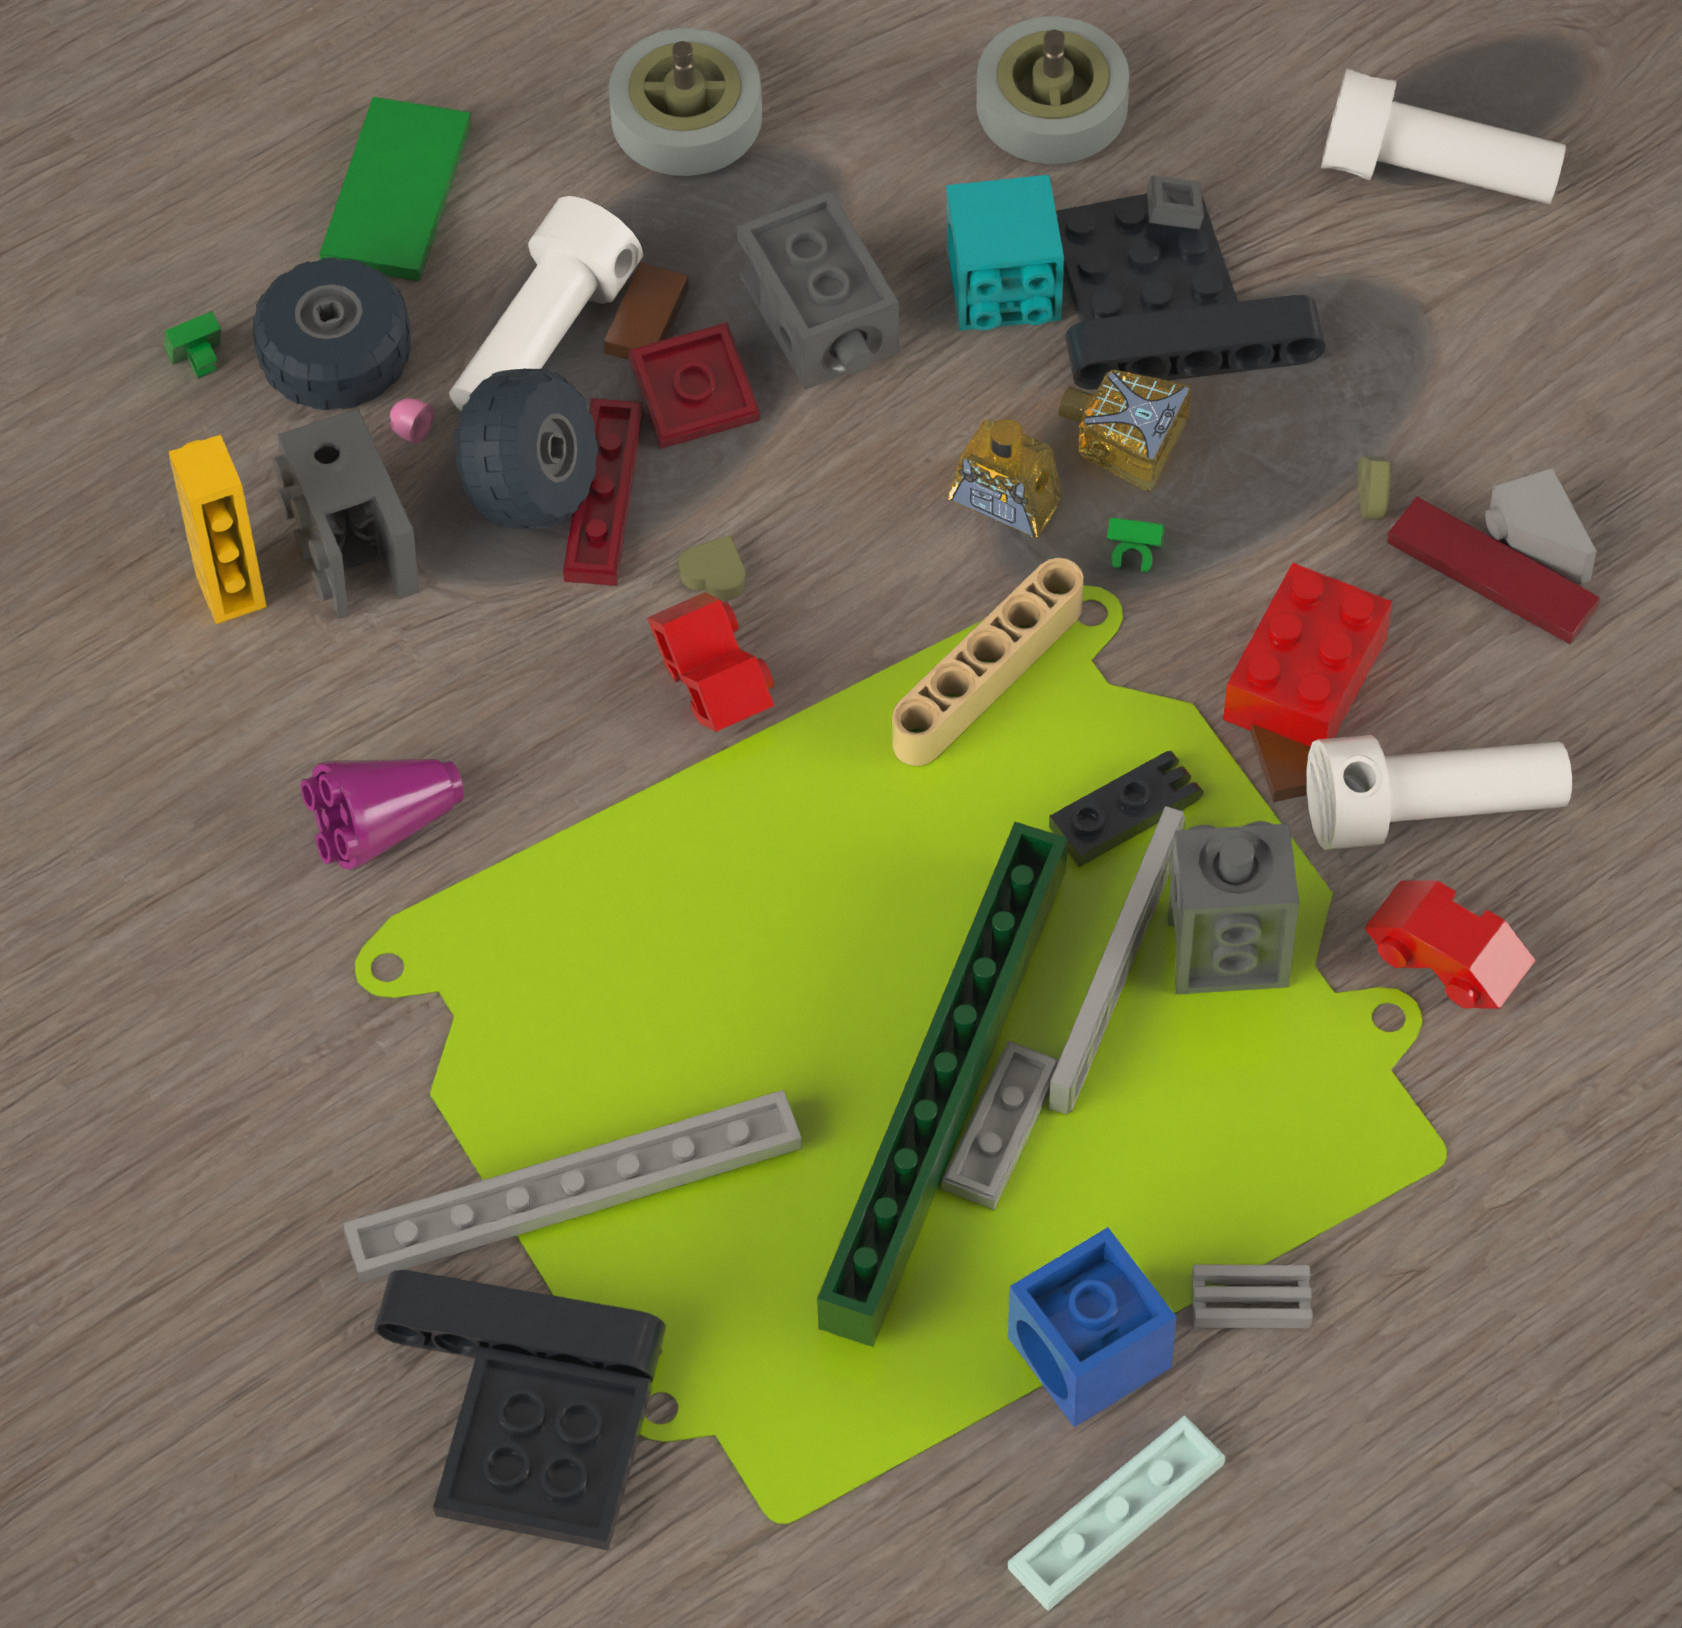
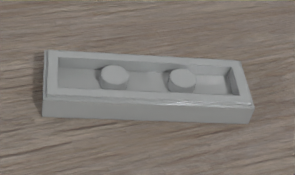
M1007 1042L943 1176L941 1190L995 1210L1050 1093V1081L1058 1065V1059L1016 1043Z

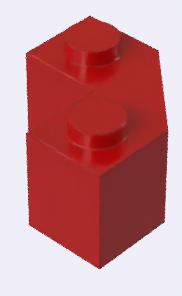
M704 592L647 617L665 667L675 683L682 680L687 685L692 698L690 708L701 725L717 732L774 706L769 689L774 687L771 672L762 658L757 659L755 655L739 649L734 633L739 631V625L735 613L727 601L722 602L721 599Z
M1438 880L1400 881L1364 928L1377 944L1379 955L1394 968H1432L1445 985L1447 996L1454 1003L1461 1006V1008L1500 1009L1536 961L1506 920L1487 909L1481 917L1455 903L1453 900L1456 897V891Z

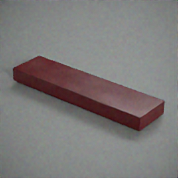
M591 398L589 413L593 416L595 439L598 448V455H596L595 461L596 472L594 481L590 484L588 496L572 514L563 577L564 582L617 586L644 414L643 402Z
M1417 496L1388 532V544L1570 645L1598 609L1599 596Z

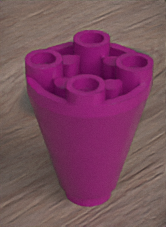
M437 759L331 760L319 763L313 769L312 777L303 779L300 785L303 801L309 811H314L316 823L320 831L316 834V846L322 861L327 865L337 862L342 868L348 870L363 866L452 810L454 804L461 803L464 797L463 783L457 767L449 760L440 762Z

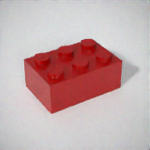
M1292 562L1227 682L1223 720L1251 731L1252 724L1310 747L1312 742L1318 739L1335 738L1387 639L1393 601Z

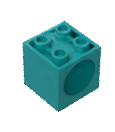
M1050 175L946 185V254L959 331L973 329L991 330L995 327L1021 324L1041 325L1050 321L1062 320L1064 254Z

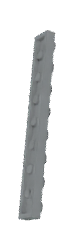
M781 1090L342 1224L359 1281L362 1283L388 1275L395 1270L408 1269L802 1149V1138L785 1092Z

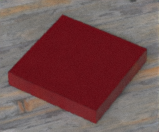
M728 322L628 350V360L660 449L760 421V411Z

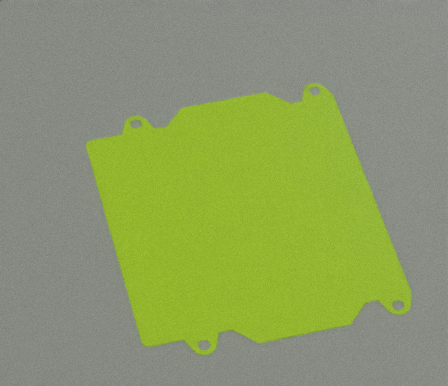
M1083 585L1082 602L1094 600L1103 604L1107 610L1105 621L1100 625L1087 626L1077 619L1054 644L929 764L921 766L908 765L900 761L894 754L892 747L893 709L909 691L982 621L391 916L361 948L355 960L357 982L371 994L380 997L398 998L439 992L454 1016L430 1096L482 1180L784 1090L802 1138V1149L516 1235L553 1296L638 1310L652 1314L664 1321L666 1331L661 1347L663 1352L658 1359L654 1379L651 1384L650 1396L656 1393L671 1395L677 1402L678 1412L674 1419L665 1424H655L644 1416L640 1435L648 1440L662 1442L716 1436L762 1512L771 1521L778 1524H789L801 1519L1042 1387L1043 1384L1008 1338L1009 1288L1012 1284L1105 1228L1109 1227L1175 1314L1193 1304V1265H1265L1435 1172L1444 1165L1447 1159V1148L1444 1141L1392 1072L1393 1067L1419 1035L1423 1024L1419 1005L1408 994L1393 988L1375 987L1335 993L1315 964L1333 892L1291 837L1299 909L1289 987L1176 994L1174 977L1177 949L1174 926H1169L1170 873L1072 1112L1066 1115L1049 1109V1093L995 1210L941 1190V1179L874 1347L818 1329L817 1297L1014 822L1053 833L1049 828V815L1160 754L1172 751L1179 759V763L1174 769L1184 766L1191 775V779L1186 785L1196 782L1204 791L1203 796L1196 803L1181 810L1184 812L1183 816H1185L1184 830L1197 825H1210L1215 828L1239 827L1257 821L1282 824L1193 703L1112 685L1106 681L1092 660L1118 632L1123 620V611L1119 599L1101 587ZM1052 592L1054 594H1064V592ZM1023 625L1017 626L1018 628H1024V629L1030 628L1029 626H1023ZM982 660L981 662H983V663H993V662H996V661H994V660ZM957 694L945 695L949 698L960 697V695ZM912 729L909 731L912 733L924 732L925 730ZM1158 824L1080 867L1067 852L1065 876L945 1172L1008 1041L1060 1060ZM386 953L399 956L404 964V971L401 976L390 982L376 979L371 971L373 961L378 956ZM1389 1003L1399 1006L1405 1014L1403 1027L1394 1032H1385L1376 1027L1372 1020V1014L1379 1005ZM1205 1285V1286H1226V1285Z

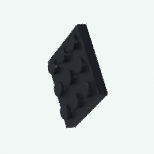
M1147 193L1056 211L1064 254V273L1080 322L1090 319L1238 302L1203 196L1204 217L1200 230L1149 223Z
M479 1346L433 1505L435 1516L609 1550L652 1390L650 1379Z

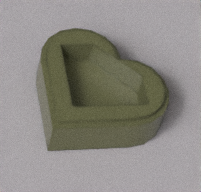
M1361 456L1359 460L1357 485L1360 495L1362 519L1383 520L1388 512L1392 464L1382 456Z
M731 535L693 546L680 555L678 561L679 577L686 587L693 590L706 589L710 595L724 601L732 600L740 596L744 591L746 585L745 569Z

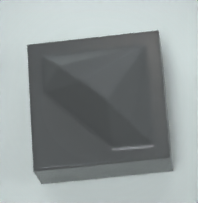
M1151 175L1147 186L1149 223L1200 230L1204 217L1201 182Z

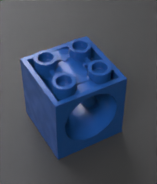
M1109 1227L1012 1284L1009 1288L1008 1338L1074 1427L1172 1367L1176 1316Z

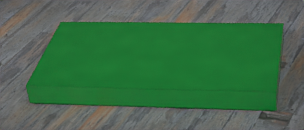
M373 96L319 253L320 260L331 257L341 260L351 259L366 263V265L380 270L387 276L421 281L472 124L470 112Z

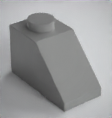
M1553 468L1493 486L1490 509L1485 512L1487 528L1492 538L1501 540L1506 546L1568 580L1579 584L1591 581L1596 549Z

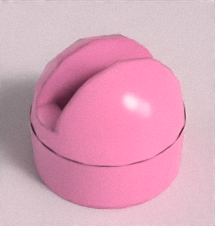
M405 398L397 402L390 411V424L393 432L414 444L422 442L433 425L434 407L421 400Z

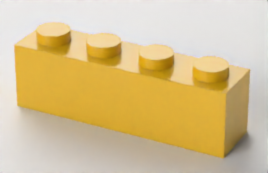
M221 434L205 440H195L181 448L169 451L195 574L215 623L219 624L266 608L242 483Z

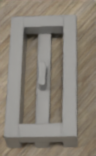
M1193 1265L1192 1298L1194 1328H1311L1313 1316L1310 1303L1312 1298L1309 1283L1310 1265ZM1205 1285H1297V1287H1246ZM1205 1302H1240L1241 1304L1297 1302L1298 1308H1206Z

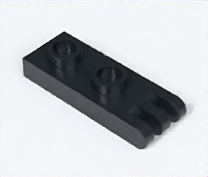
M1166 751L1049 815V828L1054 834L1068 838L1067 852L1080 867L1158 824L1165 806L1181 811L1196 803L1203 796L1204 791L1196 782L1186 785L1191 779L1190 773L1184 766L1174 769L1178 765L1179 759L1172 751Z

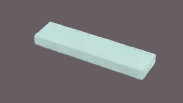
M1184 1415L1008 1560V1570L1049 1611L1224 1465L1225 1455Z

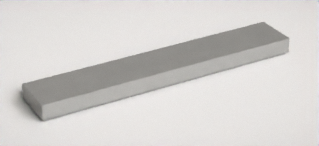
M1167 806L1163 810L1050 1081L1049 1109L1068 1115L1074 1108L1171 873L1175 830H1184L1185 816H1183L1184 812Z

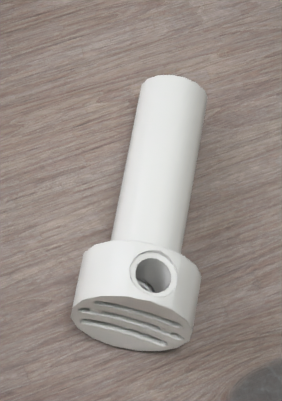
M1346 69L1328 133L1321 168L1346 171L1371 180L1376 162L1380 161L1546 204L1551 203L1564 159L1565 144L1395 102L1393 97L1397 83L1396 80L1371 77L1352 69Z
M565 196L557 200L528 243L530 255L537 263V267L449 392L452 402L460 411L463 405L470 399L469 395L483 379L490 377L492 373L510 369H541L587 301L603 304L614 300L643 257L641 244L634 233L619 218L603 207L583 198Z
M1372 735L1318 739L1312 742L1306 770L1308 808L1312 828L1318 844L1324 850L1383 844L1388 834L1390 822L1562 808L1568 805L1572 792L1571 764L1568 752L1561 742L1384 756L1378 740Z

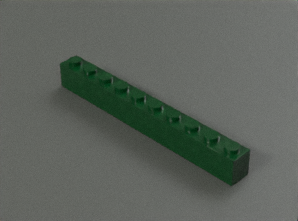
M1014 822L817 1297L818 1329L874 1347L1065 876L1067 837Z

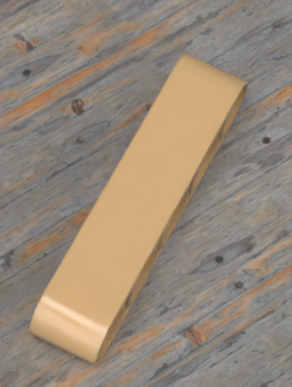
M1054 558L1042 563L897 703L892 715V747L894 754L900 761L912 766H921L935 760L1077 621L1082 610L1083 574L1075 562L1064 558ZM1052 592H1064V594H1054ZM1023 625V626H1029L1030 628L1024 629V628H1018L1017 626ZM982 660H994V661H996V662H993V663H983V662H981V661H982ZM957 694L960 695V697L949 698L945 695ZM922 729L925 731L920 733H912L909 730Z

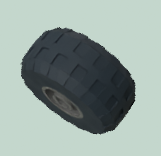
M331 257L296 265L292 270L287 273L285 272L270 283L269 288L261 295L256 305V313L253 318V338L260 368L263 369L269 384L283 394L286 399L296 404L306 405L313 409L329 410L337 408L348 409L356 407L363 402H369L383 394L392 384H395L402 375L406 362L409 360L411 330L404 298L398 287L396 288L387 275L380 270L366 265V263Z
M523 368L492 373L490 377L483 379L469 395L470 399L463 405L459 416V427L456 429L457 457L455 458L465 494L473 501L472 505L486 519L493 521L500 527L538 529L562 524L585 501L590 492V484L594 481L595 461L596 455H598V448L594 432L595 424L593 416L589 413L586 406L587 402L583 395L575 390V386L568 382L564 376L557 372H551L549 369Z

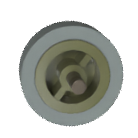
M1058 16L1038 17L1021 21L996 35L986 46L980 57L977 68L978 118L988 137L1011 155L1043 164H1063L1079 161L1098 153L1108 146L1119 134L1125 123L1129 94V68L1127 60L1120 47L1109 35L1089 23Z
M677 28L647 36L624 52L615 64L610 76L609 101L614 136L620 147L629 157L653 171L668 175L693 176L719 170L733 163L746 153L760 131L762 123V96L758 68L744 48L732 39L716 32L697 28Z

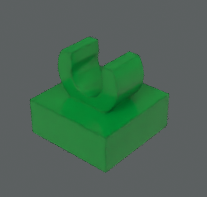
M213 311L164 331V349L172 365L189 359L197 379L217 371L215 364L218 361L213 348L220 346L221 327Z
M1110 517L1107 539L1109 542L1119 543L1114 548L1111 557L1114 569H1121L1122 557L1127 551L1137 550L1142 554L1143 558L1141 572L1149 573L1153 565V555L1148 547L1162 549L1165 532L1164 525Z

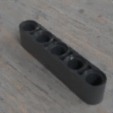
M1305 295L1281 296L1090 319L1071 326L1065 335L1074 383L1078 387L1087 390L1107 388L1103 385L1111 387L1112 383L1107 379L1111 372L1119 373L1118 376L1122 380L1132 383L1139 377L1136 384H1145L1155 381L1162 382L1302 365L1318 359L1324 354L1326 349L1316 303L1311 297ZM1124 382L1127 386L1133 385L1131 383Z
M395 1270L389 1273L374 1330L382 1338L405 1346L476 1358L478 1347L483 1346L649 1378L652 1384L666 1325L658 1317L638 1310L410 1270Z

